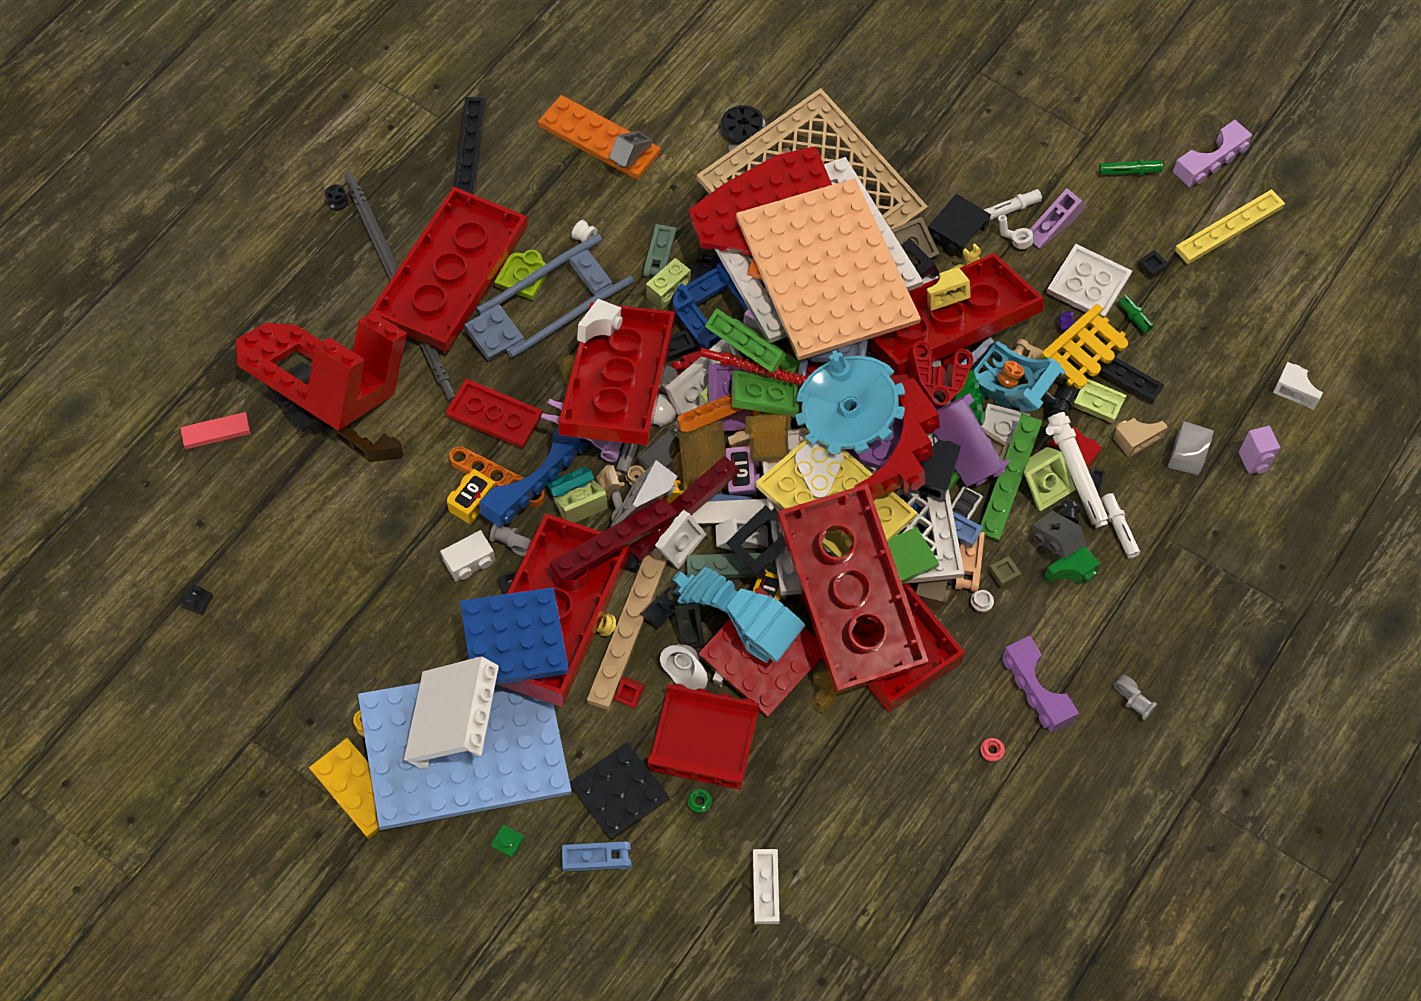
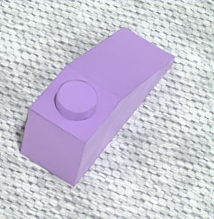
M1066 188L1030 228L1033 233V243L1041 249L1072 224L1086 208L1083 201Z

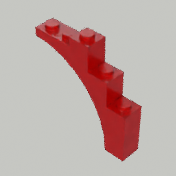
M914 377L902 382L905 394L898 396L899 407H904L905 412L901 438L894 453L872 476L854 486L858 487L868 483L873 501L884 494L894 492L900 487L907 493L925 485V472L919 462L933 456L932 442L927 433H932L940 428L939 413Z

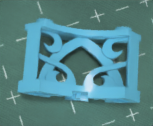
M999 341L993 343L972 368L976 379L979 380L980 392L983 393L984 398L987 396L995 400V405L1008 409L1013 407L1019 408L1021 412L1039 409L1043 404L1040 400L1056 377L1062 376L1065 373L1060 364L1050 357L1046 359L1027 358L1011 351ZM990 355L994 356L993 363L995 368H992L986 362ZM1014 361L1023 367L1028 383L1007 389L1001 383L999 386L996 385V380L998 381L997 375L1003 370L1005 362ZM982 366L987 370L980 374L977 373Z

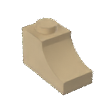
M1133 418L1128 422L1126 420L1122 421L1116 426L1113 440L1130 458L1162 439L1168 427L1163 421L1145 424Z

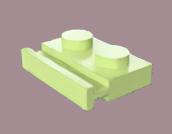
M1087 379V383L1080 390L1073 407L1113 424L1126 395Z

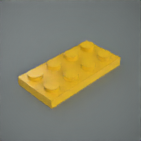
M346 738L311 765L309 769L366 838L369 839L380 830L368 761L351 741Z

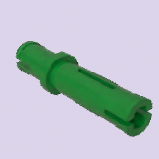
M1138 159V161L1099 164L1100 175H1144V173H1161L1163 171L1162 160L1144 161V159Z

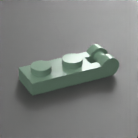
M655 225L644 267V276H655L668 265L676 235V227ZM653 264H658V265H660L659 268H655V267H652V266H653Z

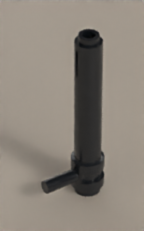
M1096 333L1094 336L1104 343L1105 339ZM1083 345L1081 349L1093 358L1095 355ZM1074 362L1073 366L1079 371L1081 367ZM1066 379L1059 392L1055 393L1054 396L1047 391L1042 396V399L1050 404L1047 408V418L1061 412L1068 416L1069 411L1074 406V399L1079 389L1073 385L1069 387L1066 384Z

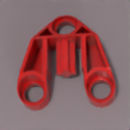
M918 341L909 349L907 354L910 379L914 377L934 408L940 409L962 390L973 363V355L969 350H958L950 358L947 373L945 374L943 366L932 367V350L927 342ZM916 347L924 349L925 357H919L916 354ZM958 355H963L966 358V365L958 362ZM933 395H938L943 402H937Z

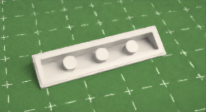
M767 499L707 501L692 517L698 524H720L732 517L749 521L765 505L768 507Z

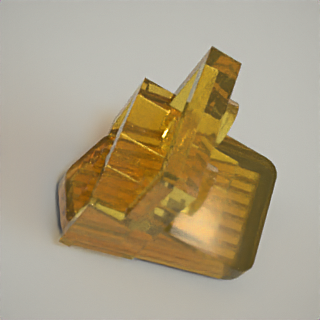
M765 412L758 416H745V433L750 435V456L753 461L782 460L789 454L788 433H791L790 414L779 415Z

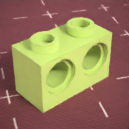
M676 258L673 259L646 283L647 298L662 310L673 300L677 287L683 283L685 286L690 283L691 270Z

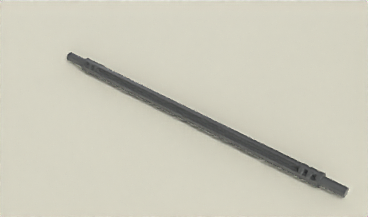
M347 172L344 176L350 187L349 192L391 280L398 270L396 261L361 187L357 185L352 172ZM419 341L439 386H442L448 401L452 402L455 393L450 385L451 379L437 349Z

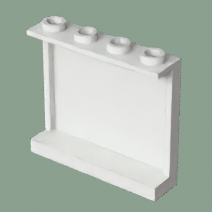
M481 656L423 671L404 760L422 769L428 767L429 759L464 751L481 756L499 666Z

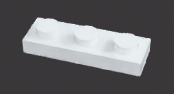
M753 849L754 924H779L778 850Z

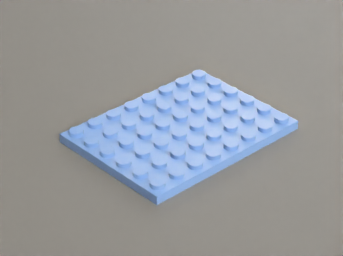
M420 683L358 694L380 830L571 794L554 705L495 685L482 755L477 756L469 751L436 757L429 759L428 767L421 769L404 760Z

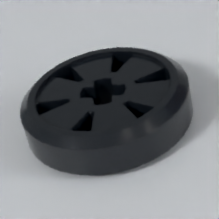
M738 105L728 109L721 119L723 136L729 142L740 145L765 127L763 114L758 109L748 105Z

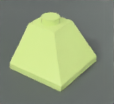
M1046 447L1029 458L1024 474L1039 511L1076 490L1061 451Z

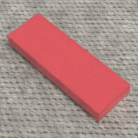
M246 412L181 427L185 449L251 434Z

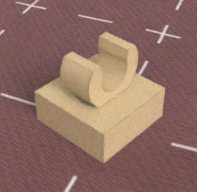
M606 465L596 477L598 484L605 490L606 496H610L614 490H621L625 485L624 482H619L618 479L622 474L615 471L614 465Z

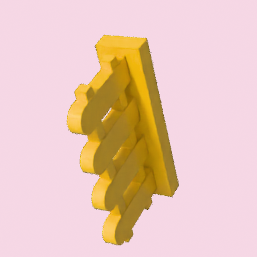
M1097 303L1047 347L1039 357V359L1050 357L1057 361L1065 370L1062 376L1067 380L1066 384L1069 387L1073 385L1077 389L1084 388L1087 383V378L1084 376L1086 372L1090 376H1097L1101 370V366L1097 363L1099 360L1109 364L1115 357L1114 352L1111 350L1113 347L1118 351H1124L1128 346V341L1125 338L1126 334L1123 331L1119 333L1108 324L1109 319L1107 317H1100L1103 308ZM1098 333L1108 344L1105 345L1094 335ZM1083 345L1095 355L1093 358L1081 349ZM1069 358L1081 367L1079 371L1067 361Z

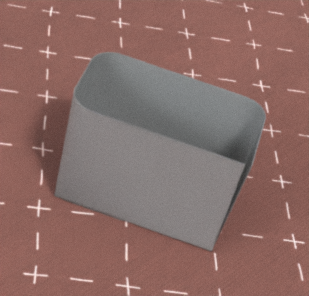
M1183 421L1178 431L1167 468L1198 476L1204 466L1214 431Z

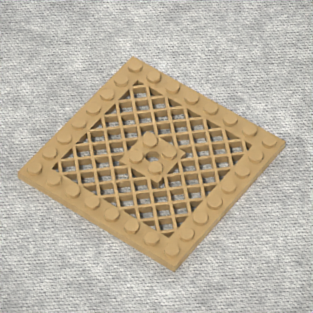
M821 88L696 176L697 181L710 194L728 182L729 179L732 180L741 175L742 173L739 172L746 167V171H748L750 168L761 164V162H755L760 157H762L763 163L766 161V157H773L784 153L781 152L782 146L792 147V151H796V148L805 149L816 146L818 151H821L820 156L823 164L838 160L839 154L849 155L851 167L862 170V176H858L863 186L866 187V184L876 185L875 191H866L871 198H875V205L878 210L884 212L882 216L890 229L914 220L926 211L928 207ZM808 124V130L802 129ZM812 124L823 126L822 132L813 131ZM793 135V141L786 140ZM797 135L807 136V143L797 141ZM811 137L822 138L821 145L811 143ZM826 139L836 140L835 147L825 145ZM776 146H778L777 151H770ZM825 152L835 153V158H824ZM879 199L889 200V207L879 205Z

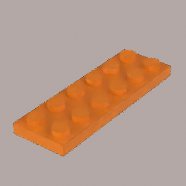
M562 95L538 121L540 128L637 180L640 179L661 153V148L652 143L651 148H648L640 155L635 165L626 168L616 165L615 161L610 159L609 156L617 135L630 133V131Z

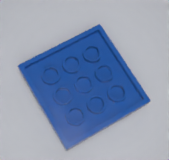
M554 587L460 601L468 658L473 659L482 656L498 665L495 685L569 674Z

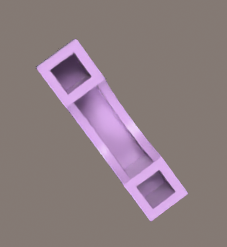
M1234 120L1220 130L1216 141L1219 148L1217 151L1199 153L1191 150L1177 160L1173 173L1189 188L1196 183L1200 184L1210 173H1216L1223 164L1230 163L1237 154L1244 153L1250 147L1249 142L1252 134Z

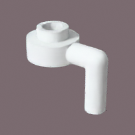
M1005 215L998 217L1000 235L1012 239L1013 245L1016 248L1025 249L1033 244V233L1027 228H1020L1015 231L1008 230L1007 217Z

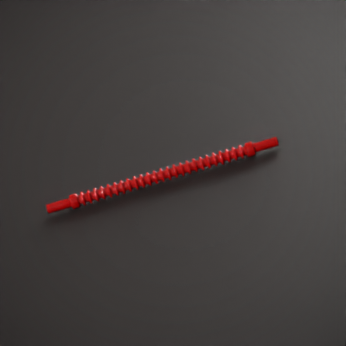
M701 348L699 355L718 361L723 366H728L729 364L731 368L736 366L738 370L743 368V371H746V369L749 370V373L754 371L756 375L761 373L762 377L767 375V378L772 376L774 380L779 378L780 382L785 380V383L792 382V385L797 383L798 387L803 385L809 377H803V374L798 376L797 372L792 374L790 370L785 372V369L779 370V367L775 373H772L760 364L755 363L754 360L752 362L748 358L743 360L742 356L737 358L736 355L731 356L728 352L722 354Z

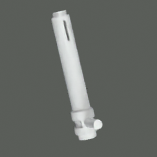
M1064 412L1049 417L1046 433L1054 435L1055 444L1059 445L1091 525H1094L1095 529L1107 525L1108 516L1076 442V433L1069 425L1071 423L1069 417Z

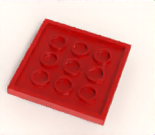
M761 587L755 591L756 594L770 596ZM731 619L698 653L701 659L722 676L744 698L754 700L755 703H759V711L766 718L823 656L817 638L804 627L778 662L769 659L766 663L746 650Z

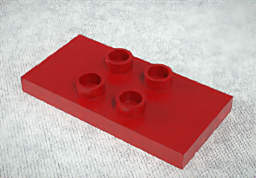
M453 187L371 308L370 313L374 312L393 325H396L405 331L407 336L447 352L527 229V216Z
M992 253L960 268L970 280V298L931 311L927 302V289L937 284L939 277L929 281L919 288L908 291L921 318L920 323L868 339L867 346L885 364L890 366L895 375H906L909 373L907 354L916 342L924 341L930 345L932 350L931 362L949 357L962 348L975 342L983 341L1001 330L1042 312L1044 298L999 256ZM916 347V354L919 357H925L924 349Z
M590 302L589 310L593 306L594 302ZM616 305L621 307L620 317L623 318L620 328L618 330L615 329L611 336L598 335L590 338L585 343L581 341L579 343L558 422L559 435L648 445L675 326V312Z

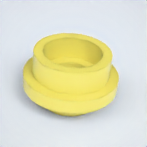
M604 614L597 629L600 635L607 637L614 632L616 628L615 617L611 614Z

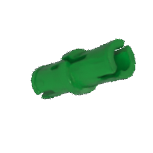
M1124 295L1125 299L1121 297L1117 304L1128 315L1129 321H1133L1143 334H1147V331L1150 332L1154 328V324L1144 315V310L1141 307H1137L1129 295Z

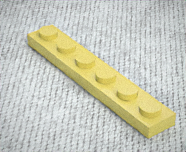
M1271 189L1176 245L1175 251L1187 264H1190L1283 209L1285 203Z

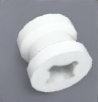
M584 220L579 221L572 231V238L581 240V242L597 235V229L594 226H588Z

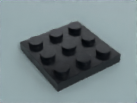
M628 742L569 782L570 787L611 841L670 800L669 795Z

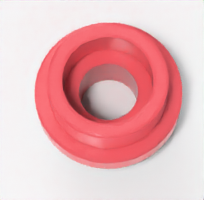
M986 739L981 745V754L988 761H998L1004 755V745L998 739ZM994 748L996 750V753L992 754L988 751V749Z

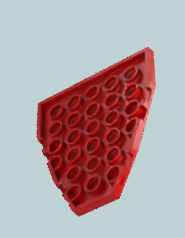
M816 146L773 156L721 185L690 208L689 217L701 248L718 249L728 252V249L740 250L741 254L752 255L736 219V213L832 185Z

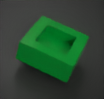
M503 825L492 842L491 848L513 859L525 839L524 835Z

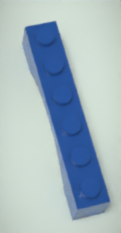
M558 427L553 433L551 451L544 463L531 475L518 482L494 487L480 500V514L499 528L506 522L510 523L521 508H526L530 500L544 490L548 482L554 481L564 467H569L574 458L587 449L588 440L559 435Z

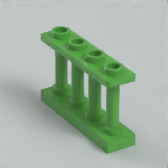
M717 308L705 325L707 329L772 373H775L779 367V370L785 369V372L790 370L794 374L799 368V361L773 343H768L763 336Z

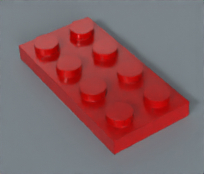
M465 379L445 414L446 417L524 449L541 420L543 410Z

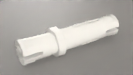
M1036 189L1023 195L1018 194L1011 200L984 210L991 214L989 220L991 221L1016 210L1022 211L1027 206L1040 202L1042 196L1040 191Z
M1113 493L1103 496L1101 501L1108 514V521L1112 523L1127 558L1130 559L1138 556L1140 550L1125 520L1124 510L1120 509Z

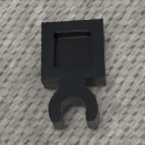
M670 588L663 590L660 598L658 596L654 597L640 613L656 629L660 628L673 613L669 606L676 604L679 596L674 597L672 600L668 598Z

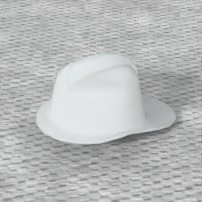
M677 644L671 645L662 651L660 656L661 666L676 684H682L688 689L693 690L706 687L708 681L707 672L699 662L698 653L694 648L688 645Z

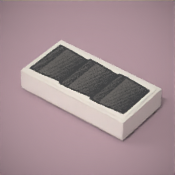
M963 486L952 503V511L970 520L981 503L983 496Z

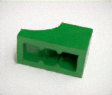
M1083 546L1066 559L1062 557L1048 566L1044 577L1049 583L1060 579H1068L1080 585L1084 581H1092L1098 575L1097 570L1100 563Z

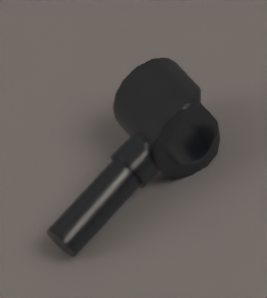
M630 555L625 569L631 573H636L639 563L635 556Z

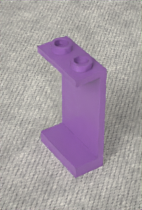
M970 393L937 410L940 428L934 431L939 440L952 441L961 446L955 468L966 487L972 484L978 486L987 481L986 477L992 474L994 477L1006 471L1005 467L1010 462L1008 458L1003 461L1000 460L970 409L969 405L974 401Z

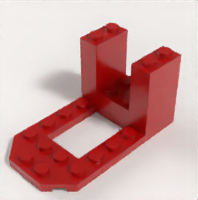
M371 312L358 320L353 351L330 337L321 341L297 325L264 323L236 339L237 366L339 431L395 394L407 333L378 314ZM298 350L313 360L309 384H305L275 363Z

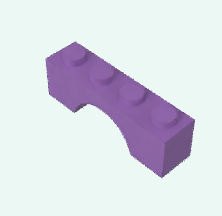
M1028 636L1005 648L1003 662L1007 669H1011L1014 673L1018 687L1024 689L1029 705L1039 713V720L1043 727L1048 728L1052 734L1074 723L1079 712L1067 694L1049 692L1039 684L1035 675V667L1039 664L1042 654L1031 636Z

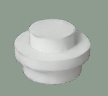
M979 590L972 595L971 606L974 610L984 613L993 607L994 599L988 591Z

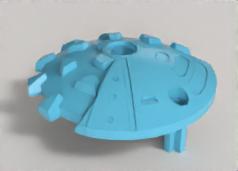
M837 350L832 351L833 355L829 356L830 362L816 369L801 386L796 401L803 402L802 413L795 414L798 426L806 424L810 433L805 437L813 446L819 441L829 446L827 451L831 454L839 455L841 449L855 448L856 453H863L868 451V444L879 438L886 441L892 435V430L889 428L895 418L902 419L904 416L905 408L899 407L898 396L904 395L905 390L902 382L894 384L890 378L894 371L884 362L866 356L843 357L842 352L837 353Z

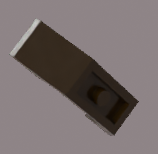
M352 423L339 431L334 428L338 440L369 462L401 459L404 456L401 448L402 444L395 437L390 438L384 433L373 444L368 438L358 436L357 432L350 426Z

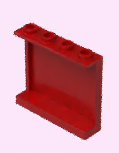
M667 684V694L652 754L649 755L648 759L649 771L741 790L759 714V703H755L754 700L749 698L736 699L725 693H720L719 695L712 694L701 688L696 690L688 689L682 684Z

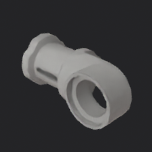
M495 524L491 529L489 537L490 541L494 542L496 540L505 543L516 554L524 557L532 542L526 537L517 535V528L510 529L504 526L499 528Z
M1121 675L1114 683L1115 689L1129 700L1126 707H1131L1141 714L1143 720H1146L1158 705L1156 702L1152 703L1141 695L1137 684L1130 677Z

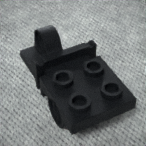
M302 362L286 371L305 384H309L311 367L308 364ZM266 384L268 390L286 413L290 415L295 426L297 425L302 432L310 428L314 434H317L325 429L321 419Z

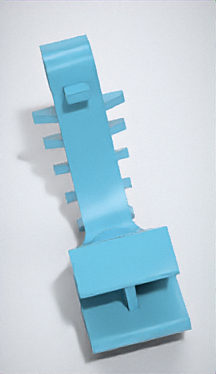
M706 566L696 576L693 574L685 576L682 572L678 571L672 579L678 585L672 592L675 596H679L677 602L680 604L696 602L703 608L707 604L727 612L746 650L766 663L769 659L778 662L805 627V624L777 599L759 593L756 594L742 588L737 592L732 581L728 580L726 582L724 576H719L717 571H712Z

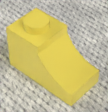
M959 267L939 273L938 283L927 289V302L931 311L970 298V280Z

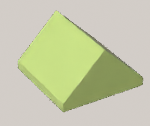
M594 480L589 481V484L584 487L570 489L566 495L553 497L563 519L574 523L608 509L606 492Z

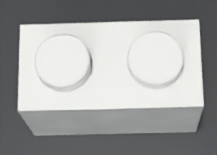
M481 530L440 551L443 562L455 582L460 579L469 578L473 572L488 568L496 561L494 551Z

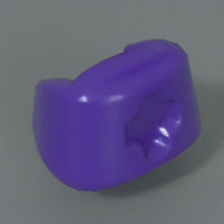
M1072 311L1059 315V328L1063 333L1078 321L1073 320Z

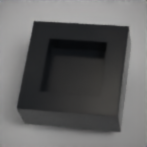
M1153 250L1141 258L1137 265L1152 279L1167 269L1169 263Z

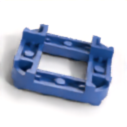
M722 261L717 263L715 269L687 285L680 284L673 297L672 309L675 312L676 318L685 330L687 329L691 338L700 349L705 348L709 350L722 338L705 327L708 321L696 305L728 287L744 309L748 310L746 303Z

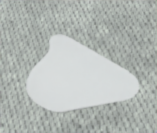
M809 442L796 453L795 461L796 464L800 461H807L812 465V473L803 478L814 496L819 498L825 497L835 477L827 473V466L833 461L842 463L844 455L841 452L839 455L828 452L829 457L826 462L816 463L811 459V451L817 447L828 450L829 446L821 442H817L813 446ZM816 450L813 453V457L817 461H822L826 458V453L823 450ZM801 463L798 465L801 474L805 475L810 472L808 464ZM832 464L829 467L830 473L836 475L840 465ZM816 475L825 476L829 481L828 488L823 491L815 490L811 486L812 478ZM817 477L814 479L813 485L818 489H822L827 485V482L824 478Z

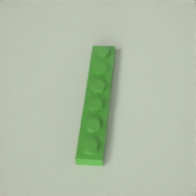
M1021 413L1005 457L1010 462L1005 467L1006 471L998 476L980 525L983 527L981 532L985 533V538L997 542L1000 540L1042 420Z

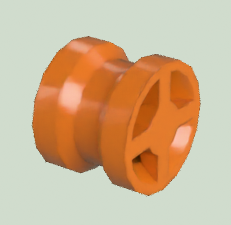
M1006 361L1003 365V370L997 375V379L1003 386L1014 388L1019 382L1018 379L1023 376L1024 369L1017 362Z

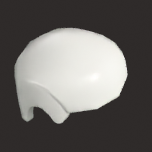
M659 394L653 424L662 427L672 423L677 413L669 396Z

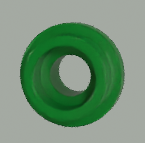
M696 789L689 794L688 806L692 811L704 813L711 807L712 798L706 790ZM697 799H703L704 803L702 805H697L695 801Z

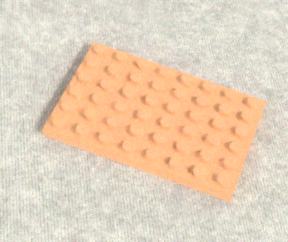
M856 178L736 213L738 224L798 361L920 323L919 313Z

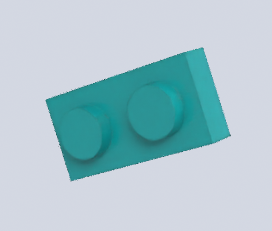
M584 466L554 481L548 482L546 487L553 496L560 497L566 495L572 488L588 485L589 481L593 480L594 477L592 471Z

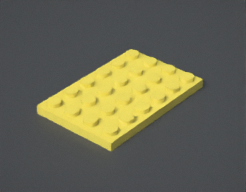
M807 439L756 481L755 486L781 510L819 499V497L812 494L803 478L812 473V465L807 461H800L797 464L795 461L796 453L809 443ZM817 447L811 451V459L816 463H824L829 457L828 451L822 447ZM841 449V453L844 455L842 463L833 461L827 466V473L835 477L826 496L854 488L855 485L873 474L845 449ZM816 450H823L826 453V458L822 461H817L814 459L813 453ZM801 463L808 464L810 472L805 475L801 474L798 465ZM832 464L840 465L836 475L831 474L829 471V467ZM816 475L811 480V486L817 491H823L828 488L829 481L823 475ZM822 477L826 480L827 485L822 489H818L813 485L814 479ZM894 492L884 494L874 500L887 542L917 517V512ZM840 531L828 532L822 543V546L834 557L846 556L852 545L849 537Z

